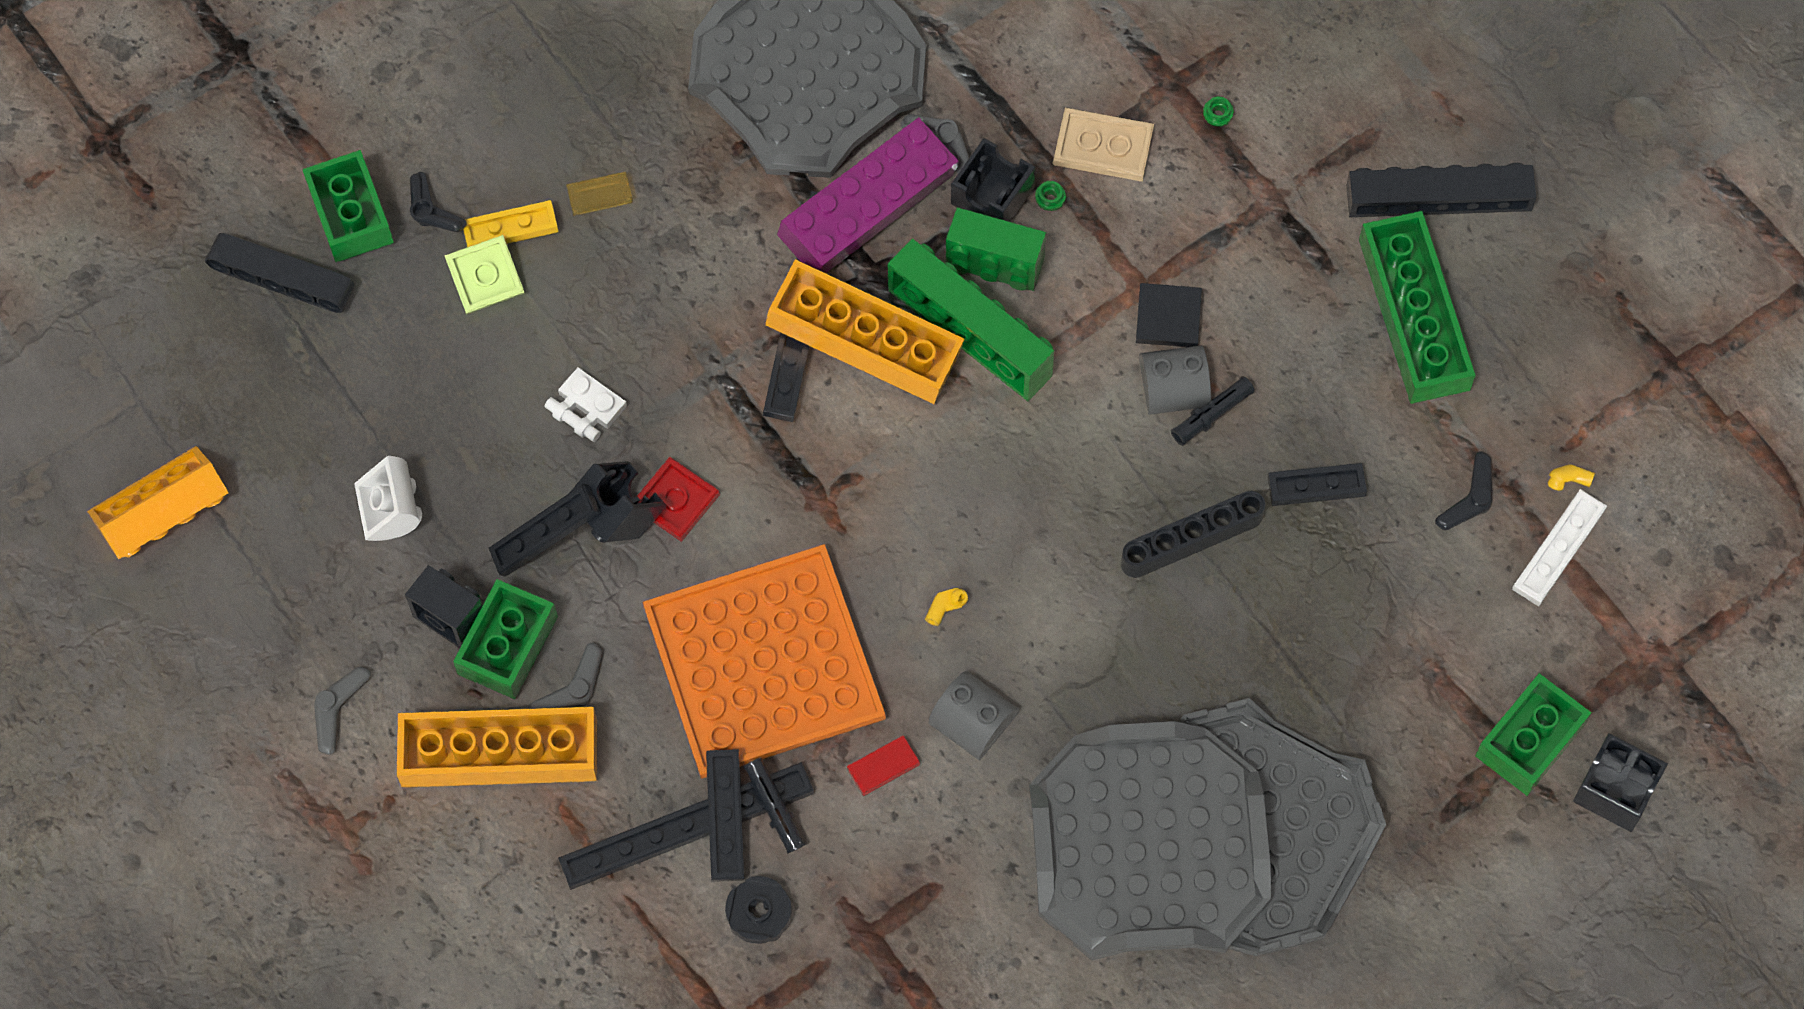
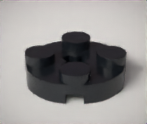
M755 876L746 879L745 882L737 887L735 886L730 891L726 900L725 913L733 934L746 942L762 944L776 941L781 937L790 923L792 907L789 896L777 881L768 877ZM757 902L763 903L764 909L768 910L760 918L754 917V913L749 912L750 907L757 906Z

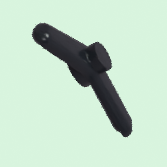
M424 172L411 175L410 214L421 226H433L452 232H460L467 226L465 219L433 205Z
M1482 451L1475 454L1469 494L1435 519V524L1442 530H1449L1490 510L1492 505V460L1488 454Z

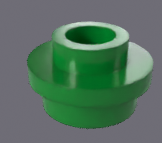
M1224 97L1210 99L1206 102L1203 109L1205 120L1213 126L1228 124L1232 120L1234 113L1232 104ZM1221 111L1223 115H1216L1213 112Z
M1046 181L1036 190V203L1044 210L1054 211L1061 208L1065 203V190L1055 181ZM1047 195H1053L1055 196V199L1048 200L1045 197Z

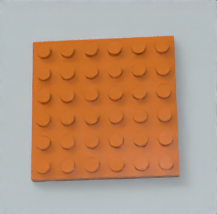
M825 544L643 601V607L701 779L707 777L706 751L739 749L740 767L760 757L765 759L886 719Z

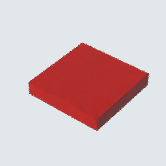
M669 457L637 495L641 503L644 496L650 499L654 493L658 494L666 504V508L653 523L682 542L720 496V491Z

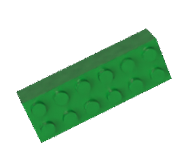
M1423 211L1364 223L1359 243L1410 404L1470 391L1476 375Z
M912 238L888 263V291L926 321L964 338L961 349L1029 402L1052 377L1054 350L1051 343L1044 337L1040 336L1038 338L1029 331V327L1020 318L1014 319L1006 313L1004 306L995 299L990 300L982 294V290L976 283L971 280L967 282L963 279L949 262L943 263L939 260L928 245L924 243L920 245Z

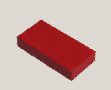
M901 736L848 765L847 770L861 794L865 796L918 767L920 762L905 737Z

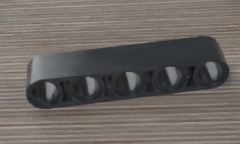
M225 233L217 235L205 258V263L220 273L335 313L343 311L355 286L350 278L340 273Z
M1256 491L1243 492L1129 541L1124 546L1122 552V571L1132 578L1142 577L1257 527L1263 519L1265 510L1263 496ZM1245 506H1252L1258 512L1249 514L1246 513L1242 508ZM1218 518H1223L1227 520L1229 524L1226 526H1219L1214 522V520ZM1193 530L1197 531L1201 536L1190 538L1185 533ZM1163 542L1168 543L1172 549L1164 551L1159 549L1157 545ZM1131 555H1139L1143 558V561L1140 563H1133L1128 559V557Z

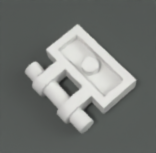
M578 367L558 389L559 395L565 399L564 402L559 403L551 397L545 404V408L553 413L552 417L559 422L565 421L574 428V432L582 438L586 436L593 442L597 441L601 435V432L594 428V426L599 423L608 429L627 407L625 400ZM577 407L587 416L580 418L572 411Z

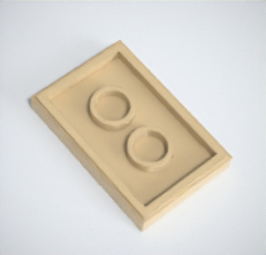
M1065 108L1053 165L1143 182L1154 124Z

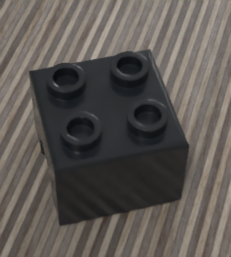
M983 138L951 183V205L1011 222L1035 187L1036 166L1023 159H1020L1019 164L1007 161L1000 155L998 145Z
M629 461L593 464L570 491L572 492L582 484L590 485L601 513L587 523L592 528V535L600 542L639 539L666 508V504L657 493H654L650 499L644 496L641 503L638 497L633 498L631 483L639 472Z
M1608 733L1572 802L1632 832L1641 818L1668 763Z

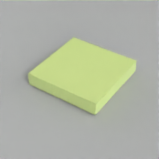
M503 235L445 255L466 315L524 294Z

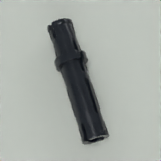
M1242 376L1201 409L1195 408L1191 411L1189 418L1171 429V434L1179 445L1184 446L1201 431H1208L1212 427L1211 424L1254 393L1255 389L1252 383Z
M762 757L744 765L743 767L746 769L771 819L769 825L771 829H776L787 850V854L805 846L806 844L803 842L793 821L795 816L792 811H788ZM760 777L763 778V780H764V782H765V784H766V786H767V788H768V790H769V792H770V794H771V796H772V798H773V800H774V803H771V801H770V799H769V797H768V795H767V793H766V791H765V789H764V787H763V785H762V783H761V781H760ZM775 808H778L790 832L789 834H787V832L785 831L782 822L780 821L775 811Z

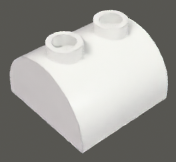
M387 456L354 483L365 540L382 541L401 537L413 531L420 523L422 511L420 507L416 506L414 498L416 482L413 478H410L408 464L404 459Z

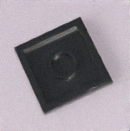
M1140 283L1136 343L1176 347L1198 346L1202 288Z

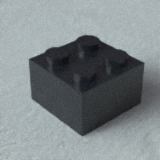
M428 565L405 593L412 616L460 648L483 606L479 599L480 595L468 585L461 587L455 583L454 577L446 570L439 568L437 571Z

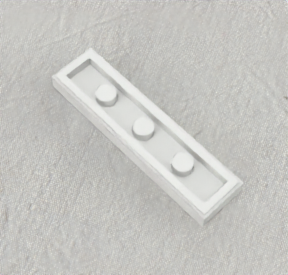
M1580 489L1520 575L1512 590L1540 606L1605 512L1607 505Z

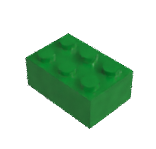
M361 150L302 169L335 263L394 243Z
M957 207L946 238V262L952 264L959 274L970 273L980 276V278L988 282L999 281L1009 284L1016 290L1023 291L1027 289L1034 291L1044 262L1046 232Z
M496 579L453 661L457 675L512 699H516L558 618L555 604Z
M1539 673L1482 741L1475 757L1528 796L1584 728L1592 712Z

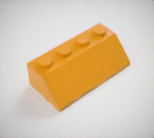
M195 446L87 512L114 554L120 559L136 554L141 549L140 546L150 540L161 539L168 533V529L178 523L184 524L195 517V513L201 509L217 505L223 500V496L229 492L211 462Z

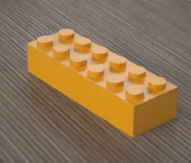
M796 259L768 310L766 326L932 404H935L964 342V338Z
M594 707L398 713V780L401 787L597 781V718Z

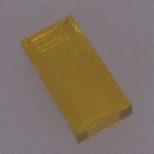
M626 171L566 184L573 216L633 203Z

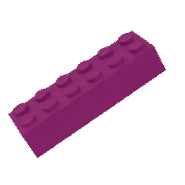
M918 117L781 220L777 236L802 263L827 273L953 177L959 161Z

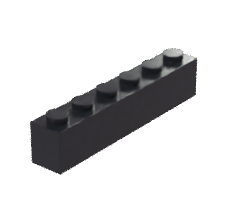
M1510 163L1507 166L1480 164L1476 167L1450 165L1446 168L1419 166L1415 169L1389 167L1385 170L1359 168L1355 171H1349L1346 184L1349 218L1401 216L1423 211V215L1532 211L1537 198L1533 165H1523L1522 163Z

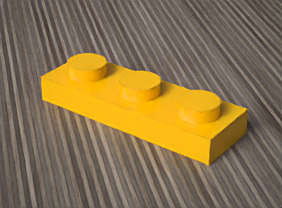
M551 200L465 219L467 226L463 229L467 247L501 235L504 236L505 242L508 244L558 232Z

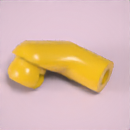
M1569 464L1553 469L1549 473L1550 479L1547 483L1550 488L1561 491L1564 488L1565 482L1570 481L1590 488L1595 473Z
M953 588L937 593L928 610L925 621L931 625L939 626L945 612L959 609L967 603V592L963 589Z

